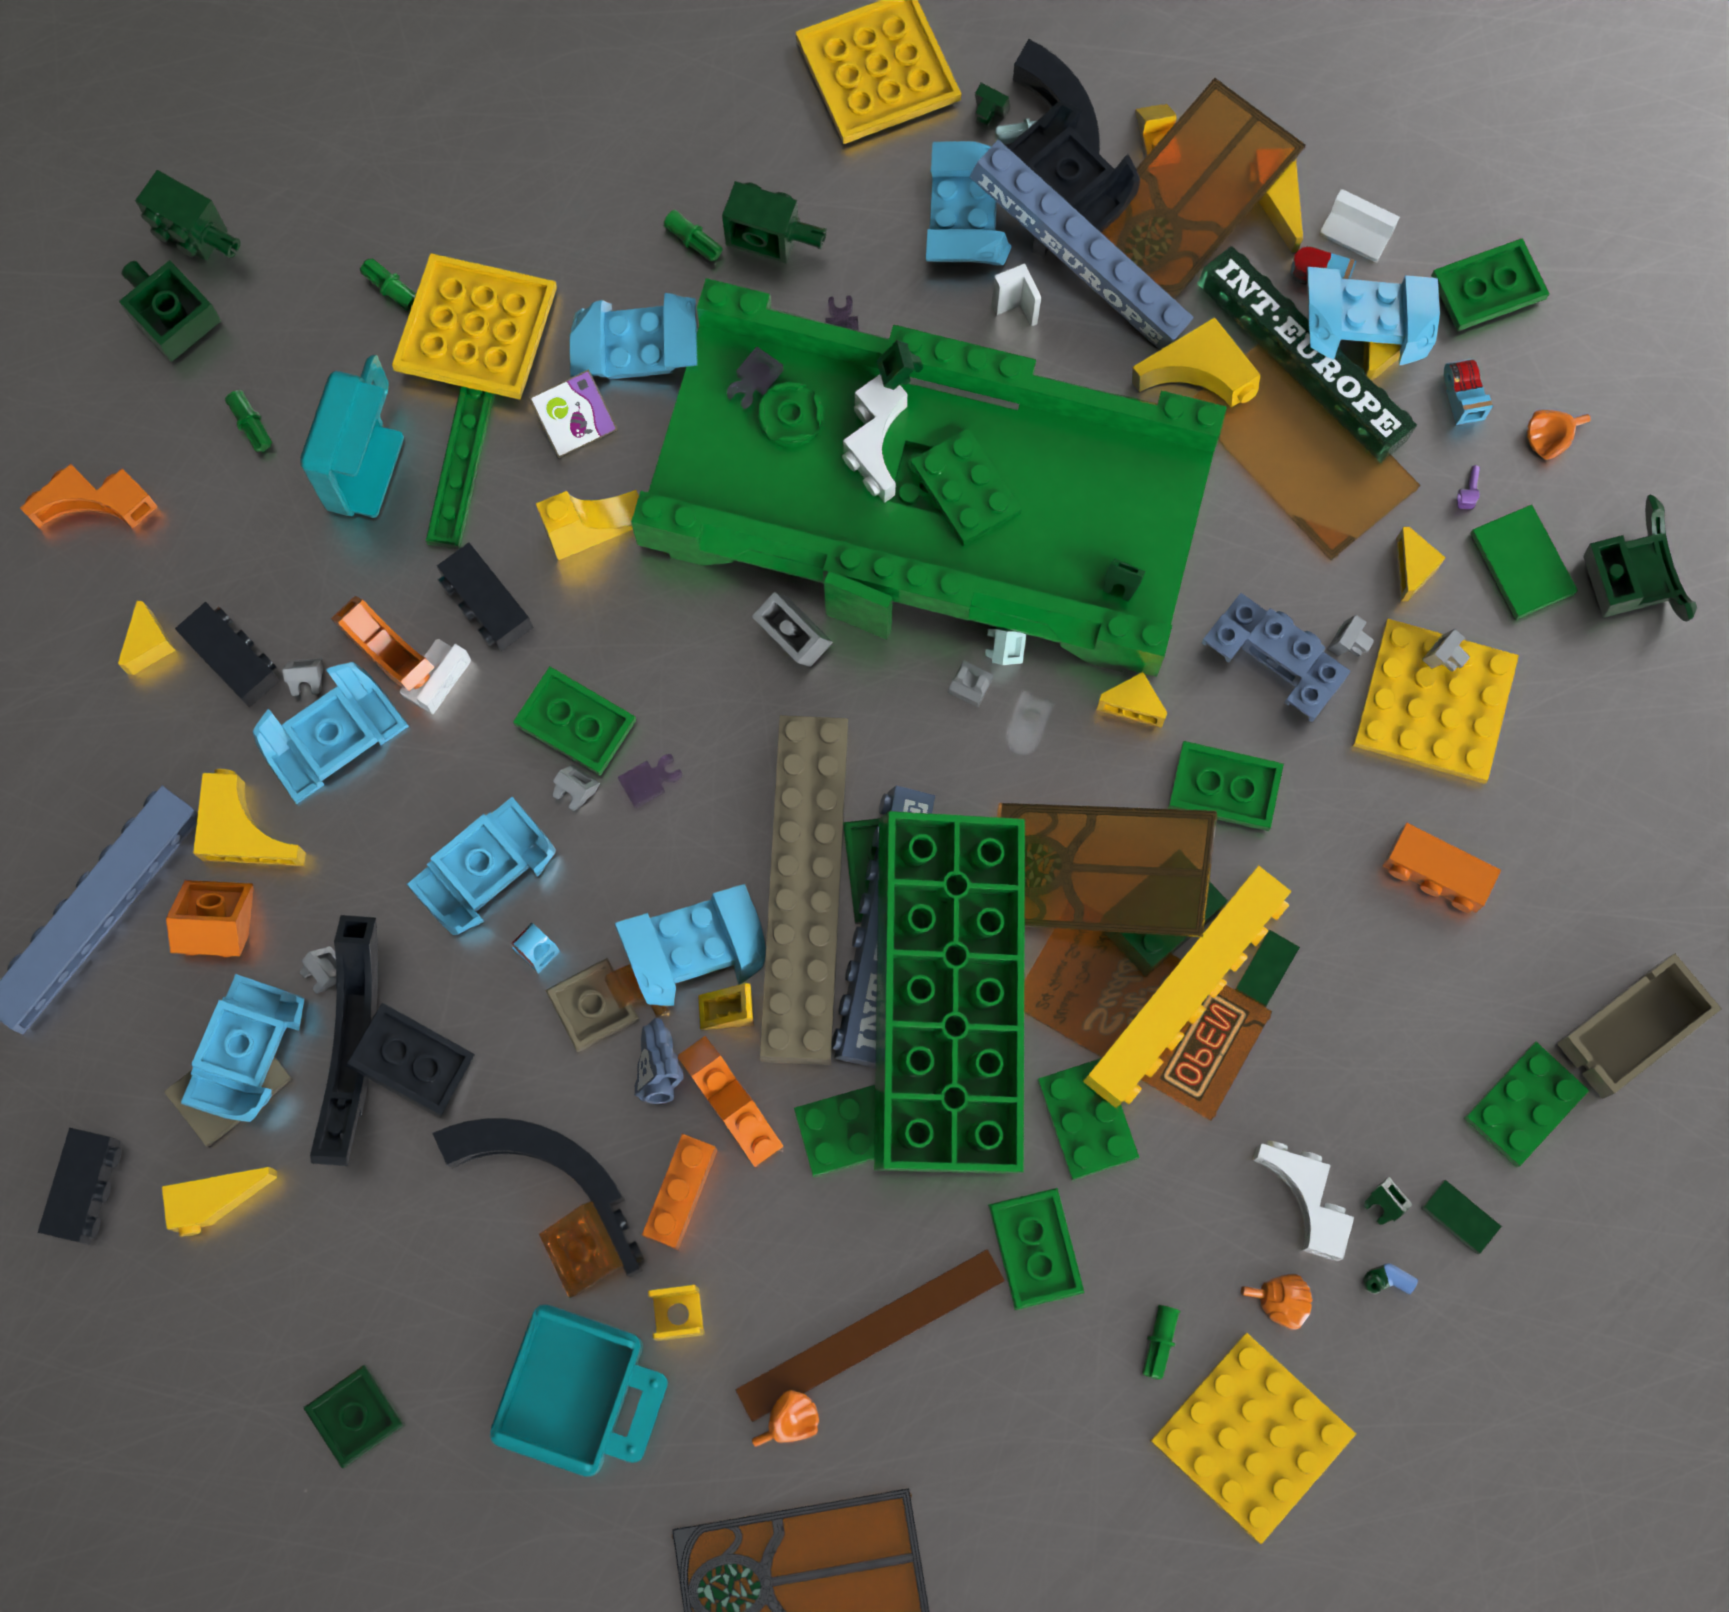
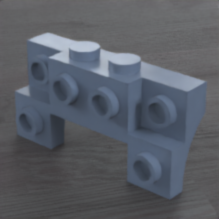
M1242 593L1238 595L1228 610L1221 615L1202 641L1203 645L1206 646L1208 644L1226 657L1225 660L1228 663L1242 647L1248 654L1292 684L1295 688L1284 703L1288 706L1291 704L1309 717L1308 720L1310 722L1314 721L1351 672L1324 652L1326 647L1321 644V640L1315 634L1299 629L1294 625L1293 620L1281 611L1276 612L1271 608L1266 611Z

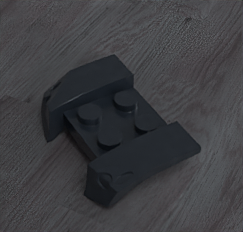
M1059 101L1007 148L1102 233L1123 213L1137 195L1140 177L1129 154L1114 169L1074 130L1077 127L1082 109Z

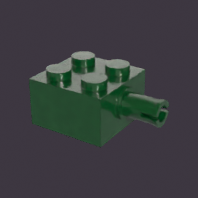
M156 170L135 200L142 212L141 217L151 227L150 232L163 242L170 240L177 244L178 249L189 257L193 258L197 255L207 261L214 249L227 257L232 258L236 254L231 251V248L237 252L240 248V240L226 233L228 230L211 199L159 170Z
M737 181L734 182L722 214L726 246L787 264L795 241L822 249V242H825L827 234L826 228H820L800 221L797 200L793 199L790 195L783 192H769L750 182L745 184Z
M170 260L152 275H149L137 261L129 262L122 269V276L131 283L134 289L124 296L119 303L129 318L171 362L221 322L213 305Z

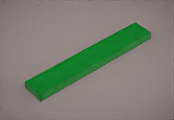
M460 386L426 536L427 545L458 550L461 547L494 399L493 393Z

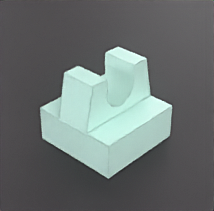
M1003 628L988 629L987 636L994 637L995 643L994 648L985 650V656L991 658L992 663L1000 665L1023 663L1026 634Z

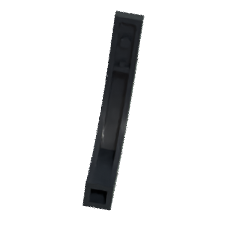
M1028 39L1014 64L1012 81L1031 90L1047 103L1050 108L1059 101L1081 108L1082 112L1077 127L1074 130L1099 153L1100 136L1098 122L1086 90L1064 62L1045 47ZM1034 237L1032 253L1044 258L1048 248Z
M340 915L334 939L337 993L333 1048L326 1090L310 1158L311 1164L348 1166L359 1116L362 1117L369 1079L348 1068L346 1064L377 1011L378 937L376 917Z
M507 1118L471 1120L451 1125L432 1133L446 1165L452 1169L485 1156L513 1154L539 1159L564 1171L581 1186L590 1198L626 1275L632 1277L643 1271L639 1263L645 1260L637 1242L630 1243L624 1230L630 1228L621 1209L616 1211L613 1209V1206L625 1201L622 1193L608 1172L595 1158L571 1139L542 1125Z

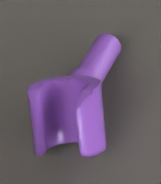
M1477 465L1472 466L1468 489L1458 490V509H1473L1476 506L1480 496V492L1477 489L1480 467Z

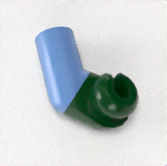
M1390 1263L1370 1269L1363 1279L1365 1288L1373 1294H1378L1383 1289L1395 1286L1410 1295L1418 1283L1417 1278Z

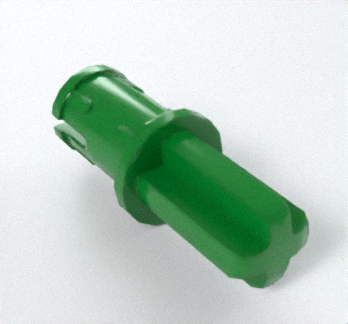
M672 210L666 216L663 226L684 241L683 245L685 247H692L709 261H716L723 251L722 246L702 231V226L699 224L694 225L677 210Z
M372 258L366 259L360 267L361 274L380 289L381 295H388L403 307L406 312H410L416 293L400 281V276L397 273H390Z
M243 390L231 392L226 396L225 402L237 419L236 426L239 430L244 431L256 452L266 451L272 445V440L260 422L262 418L260 413L253 410Z
M1158 1305L1152 1335L1147 1336V1340L1150 1343L1142 1371L1143 1375L1153 1379H1162L1164 1376L1170 1348L1175 1347V1343L1172 1340L1178 1316L1181 1312L1172 1307Z

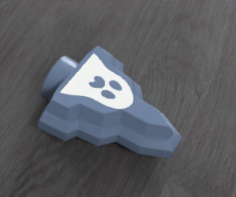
M654 1018L648 1025L642 1027L641 1056L637 1064L635 1095L641 1101L663 1104L674 1099V1088L684 1077L683 1068L679 1066L678 1055L673 1052L670 1031L665 1027L662 1019Z

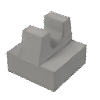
M1357 615L1344 621L1327 649L1337 656L1349 651L1359 657L1362 652H1368L1374 640L1362 631L1367 622Z
M1456 629L1441 635L1422 660L1431 668L1442 664L1450 671H1455L1457 667H1463L1470 658L1459 646L1465 637Z
M308 659L287 662L283 668L284 682L288 683L292 696H297L301 693V682L310 684L312 694H319L321 692L322 674L324 672L323 660Z
M963 660L948 689V693L979 707L994 675Z
M571 765L558 772L553 781L556 785L552 796L558 800L567 791L572 795V802L569 808L575 811L590 796L595 794L600 783L575 765Z
M330 946L311 951L302 959L304 966L300 974L304 978L312 975L315 977L317 983L312 989L316 994L326 991L337 983L336 955Z

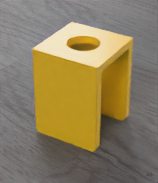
M696 1285L648 1291V1297L653 1299L657 1332L652 1333L654 1340L662 1341L704 1335L700 1293ZM674 1304H683L689 1311V1317L684 1324L674 1325L668 1319V1311Z

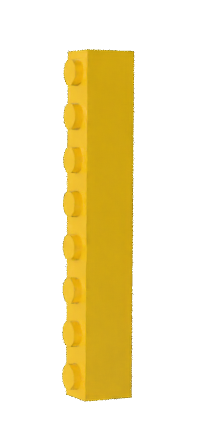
M1258 865L1205 930L1203 937L1196 941L1083 1082L1115 1108L1123 1101L1129 1105L1142 1089L1137 1083L1145 1074L1151 1078L1163 1063L1159 1058L1166 1047L1173 1051L1185 1036L1180 1031L1187 1021L1193 1025L1203 1014L1206 1008L1201 1005L1208 995L1215 998L1227 982L1222 977L1229 969L1236 972L1248 957L1243 951L1250 943L1257 946L1269 931L1264 925L1271 917L1277 921L1289 906L1284 900L1292 891Z

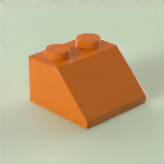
M184 880L166 917L170 953H182L189 956L198 954L219 955L221 957L240 956L249 937L254 892L253 883Z

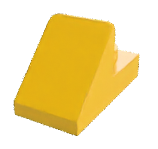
M1168 104L1135 109L1146 160L1175 127L1177 116ZM1176 136L1148 169L1180 163L1181 156Z

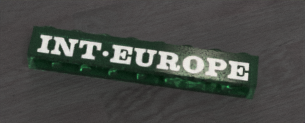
M1231 245L1204 267L1197 285L1380 463L1408 441L1417 427L1410 414L1400 409L1389 398L1384 389L1373 383L1360 366L1354 364L1342 353L1339 346L1334 360L1311 348L1309 319L1296 308L1291 299L1284 297L1273 286L1268 277L1262 275L1254 268L1244 254L1239 253Z

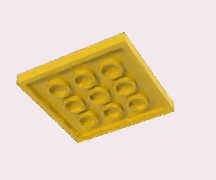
M880 0L795 32L797 43L843 144L961 101V91L918 0Z
M430 253L392 363L394 371L521 400L556 293V281Z
M1387 619L1353 746L1485 784L1489 778L1519 655L1463 640L1459 646L1470 656L1463 667H1457L1455 671H1450L1442 664L1431 668L1422 659L1443 634Z
M1246 1332L1153 1436L1150 1442L1253 1539L1262 1544L1354 1438L1356 1433Z

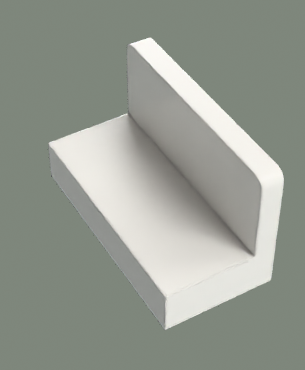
M1341 189L1320 231V236L1373 262H1377L1392 236L1400 217Z
M1025 263L995 275L991 305L996 315L1021 306L1030 326L1036 325L1041 295Z
M440 639L435 640L424 656L434 667L428 673L430 675L428 681L418 689L412 688L410 691L403 687L400 689L402 696L432 715L471 662L465 649L457 644L451 647Z

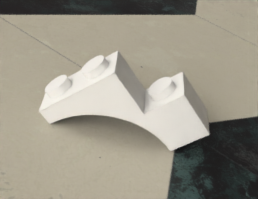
M878 375L855 392L854 410L860 420L867 424L843 440L844 454L842 457L852 471L858 470L865 478L863 483L870 494L874 497L878 495L885 503L895 496L896 483L890 476L883 460V440L891 423L907 408L908 394L900 385L895 390L884 387L881 375Z
M1267 1141L1266 1145L1261 1143L1256 1147L1253 1161L1266 1166L1278 1174L1291 1188L1299 1202L1305 1229L1302 1250L1335 1261L1343 1259L1354 1217L1346 1215V1209L1338 1205L1325 1203L1324 1208L1320 1207L1330 1165L1322 1162L1323 1157L1311 1152L1302 1151L1300 1156L1287 1152L1288 1146L1275 1141Z

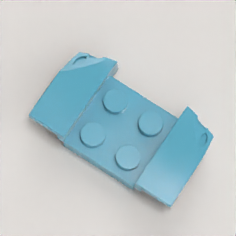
M971 141L932 143L931 173L933 178L930 230H927L926 261L976 262L1004 265L1012 246L1008 242L1005 232L995 231L997 202L969 177L976 163L992 146Z
M1307 267L1311 348L1334 360L1340 340L1343 339L1400 344L1399 365L1408 364L1427 357L1436 342L1439 324L1438 278L1405 275L1402 284L1343 279L1340 275V269Z
M665 293L664 306L611 311L612 303L599 300L591 303L588 308L575 312L570 331V377L576 376L588 369L592 376L598 375L599 377H607L609 379L670 374L677 367L697 366L696 298Z
M354 662L327 668V672L337 684V687L281 725L268 709L253 730V736L258 749L296 805L323 787L325 784L322 781L375 743L379 742L380 745H383L409 726L375 680L365 669Z
M511 797L492 814L489 812L486 816L484 814L433 855L430 858L432 861L427 864L428 867L407 883V886L452 935H458L471 927H476L484 921L477 911L528 868L538 877L544 870L545 865L555 854L556 849L532 818Z
M745 884L713 893L711 900L651 918L646 913L615 923L616 930L647 1004L674 1006L675 983L733 965L738 985L742 984L757 973L765 962L766 945L761 922Z
M235 974L226 997H223L222 1001L219 1000L192 1061V1077L181 1103L222 1118L251 1122L272 1097V1090L264 1088L262 1085L286 1027L295 1030L300 1029L304 998Z

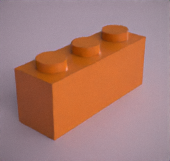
M1406 823L1399 831L1382 865L1390 869L1389 873L1395 878L1403 881L1410 879L1420 884V889L1425 893L1435 897L1441 895L1451 900L1455 908L1467 913H1471V911L1477 913L1484 907L1501 872V869L1409 823Z
M685 1134L681 1135L642 1236L677 1251L679 1250L718 1152L715 1146Z

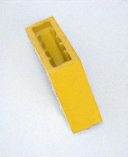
M1214 317L1133 366L1132 384L1138 392L1163 383H1190L1214 392L1225 400L1230 407H1233L1239 402L1246 403L1257 394L1260 373Z
M633 490L606 499L581 500L572 497L568 491L535 503L557 559H563L633 530L631 520L639 494L637 490Z
M215 769L214 773H203L193 854L202 861L305 865L306 852L299 845L287 844L272 839L262 833L254 824L246 804L245 782L235 774V771Z

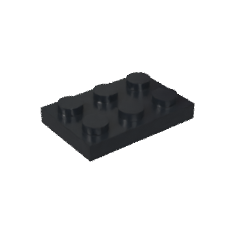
M382 1002L346 1066L433 1115L440 1117L475 1054Z

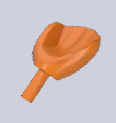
M1535 411L1527 426V438L1532 449L1544 460L1557 457L1572 444L1576 426L1590 422V415L1585 414L1573 418L1571 414L1561 411Z
M1287 1274L1265 1282L1261 1289L1245 1286L1241 1288V1295L1260 1298L1261 1306L1268 1317L1288 1329L1301 1328L1304 1321L1310 1315L1311 1302L1313 1300L1310 1287L1298 1274Z
M793 1390L782 1394L770 1412L769 1431L752 1438L753 1445L756 1447L772 1439L778 1443H789L816 1435L818 1432L819 1414L815 1403H812L807 1395Z

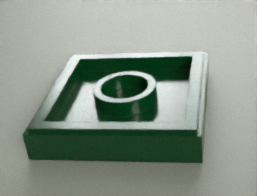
M367 1365L361 1366L303 1407L342 1469H345L405 1426Z

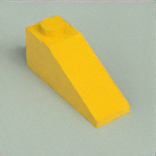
M1295 149L1256 151L1253 163H1249L1247 169L1248 183H1253L1254 196ZM1295 159L1259 201V204L1291 253H1296L1299 250L1303 240L1297 163Z
M265 1167L162 1186L167 1229L175 1232L179 1231V1236L200 1234L201 1227L213 1225L276 1179L277 1170Z

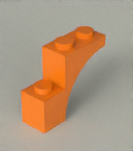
M70 464L65 469L57 471L52 476L51 481L40 491L30 494L20 509L38 528L63 514L91 510L113 515L133 529L158 506L123 468L117 473L109 475L103 481L102 486L96 490Z
M354 596L331 618L359 649L366 652L396 684L410 691L412 688H420L430 678L428 673L434 669L432 664L396 634L363 599Z
M706 1036L678 1055V1059L716 1111L754 1167L783 1147L752 1098L735 1078L721 1055Z

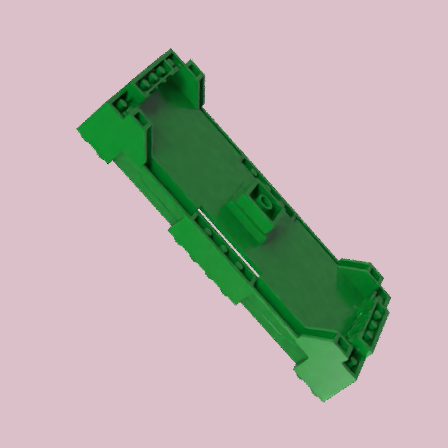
M708 278L705 279L697 305L699 320L697 331V366L686 367L649 491H640L631 520L637 545L667 552L670 554V558L701 566L733 563V560L822 582L823 584L828 572L833 571L892 596L893 602L1060 643L1062 648L1091 665L1122 673L1124 669L1157 677L1165 657L1172 629L1171 623L1227 406L1162 390L1158 403L1104 392L1034 374L1036 359L894 324L889 338L772 309L769 293ZM896 340L907 343L909 351L921 359L923 369L920 372L913 371L909 375L911 378L1019 404L1018 410L910 383L907 385L900 384L908 394L907 408L891 423L882 445L884 463L890 476L896 483L895 496L885 503L878 495L874 497L870 494L863 483L865 478L858 470L852 471L842 457L844 454L843 440L867 424L860 420L854 410L855 392L880 375L877 360ZM785 381L800 382L807 385V388L819 395L824 408L823 425L818 435L808 444L795 448L781 447L770 442L761 432L757 419L758 403L773 385ZM969 428L1022 510L1018 516L963 546L931 495L921 489L924 484L911 466V460ZM1114 558L1146 571L1140 586L1129 602L1122 600L1125 588L1121 584H1115L1110 594L1103 592L1106 573Z

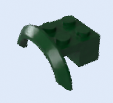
M1651 494L1647 496L1645 506L1648 536L1625 542L1624 536L1621 535L1589 544L1583 555L1603 618L1669 601L1676 615L1685 622L1693 619L1696 613V602L1692 601L1686 594L1671 557L1665 531L1664 506Z

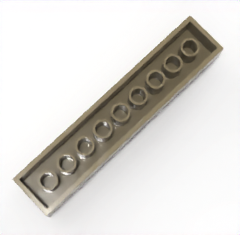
M780 715L760 1042L761 1062L831 1066L848 749V718Z

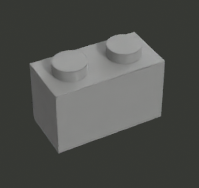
M774 592L752 616L797 663L811 667L833 643L789 597Z

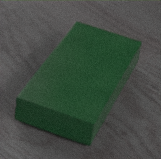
M1269 930L1235 991L1265 1008L1300 947Z
M1443 1180L1421 1207L1477 1255L1481 1254L1502 1227L1447 1180Z

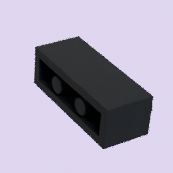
M469 542L437 565L442 576L438 579V582L449 596L455 593L462 601L458 604V607L469 621L475 618L481 625L477 631L489 646L495 643L500 651H503L533 629L529 616Z
M204 602L175 629L250 708L280 681L273 673L277 667L264 653L257 656L251 648L255 644L242 630L235 633L230 628L229 624L233 621L220 607L213 610L207 602Z
M69 1127L37 1233L90 1245L91 1238L96 1237L100 1228L101 1219L98 1215L101 1205L108 1200L110 1195L111 1183L109 1178L112 1168L117 1167L121 1158L120 1140Z

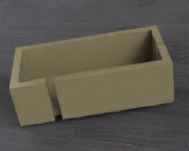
M1674 953L1640 977L1638 981L1631 984L1557 1042V1044L1576 1068L1584 1065L1587 1070L1582 1075L1599 1096L1604 1099L1619 1091L1722 1008L1677 954Z

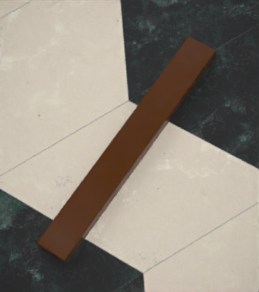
M987 1249L735 1389L751 1421L754 1422L770 1413L777 1400L785 1392L790 1390L803 1394L996 1287L1005 1280Z

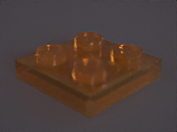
M592 1201L582 1204L539 1234L569 1298L580 1295L624 1266Z

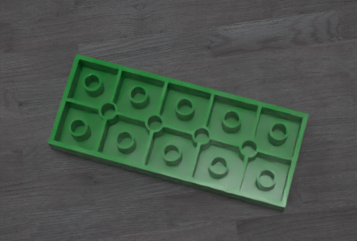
M888 811L879 818L874 1170L997 1174L1024 1172L1025 819Z

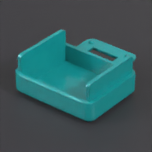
M371 355L366 359L360 377L340 371H334L328 376L300 457L301 467L324 508L328 511L347 516H353L357 513L375 518L379 515L404 440L402 432L383 427L380 414L388 394L389 382L377 355Z
M548 1304L540 1305L530 1317L491 1425L490 1438L498 1447L584 1477L594 1476L601 1470L606 1454L630 1463H636L642 1459L667 1389V1378L659 1372L638 1365L643 1350V1343L637 1335ZM630 1387L642 1390V1394L628 1435L625 1437L614 1433L628 1390Z

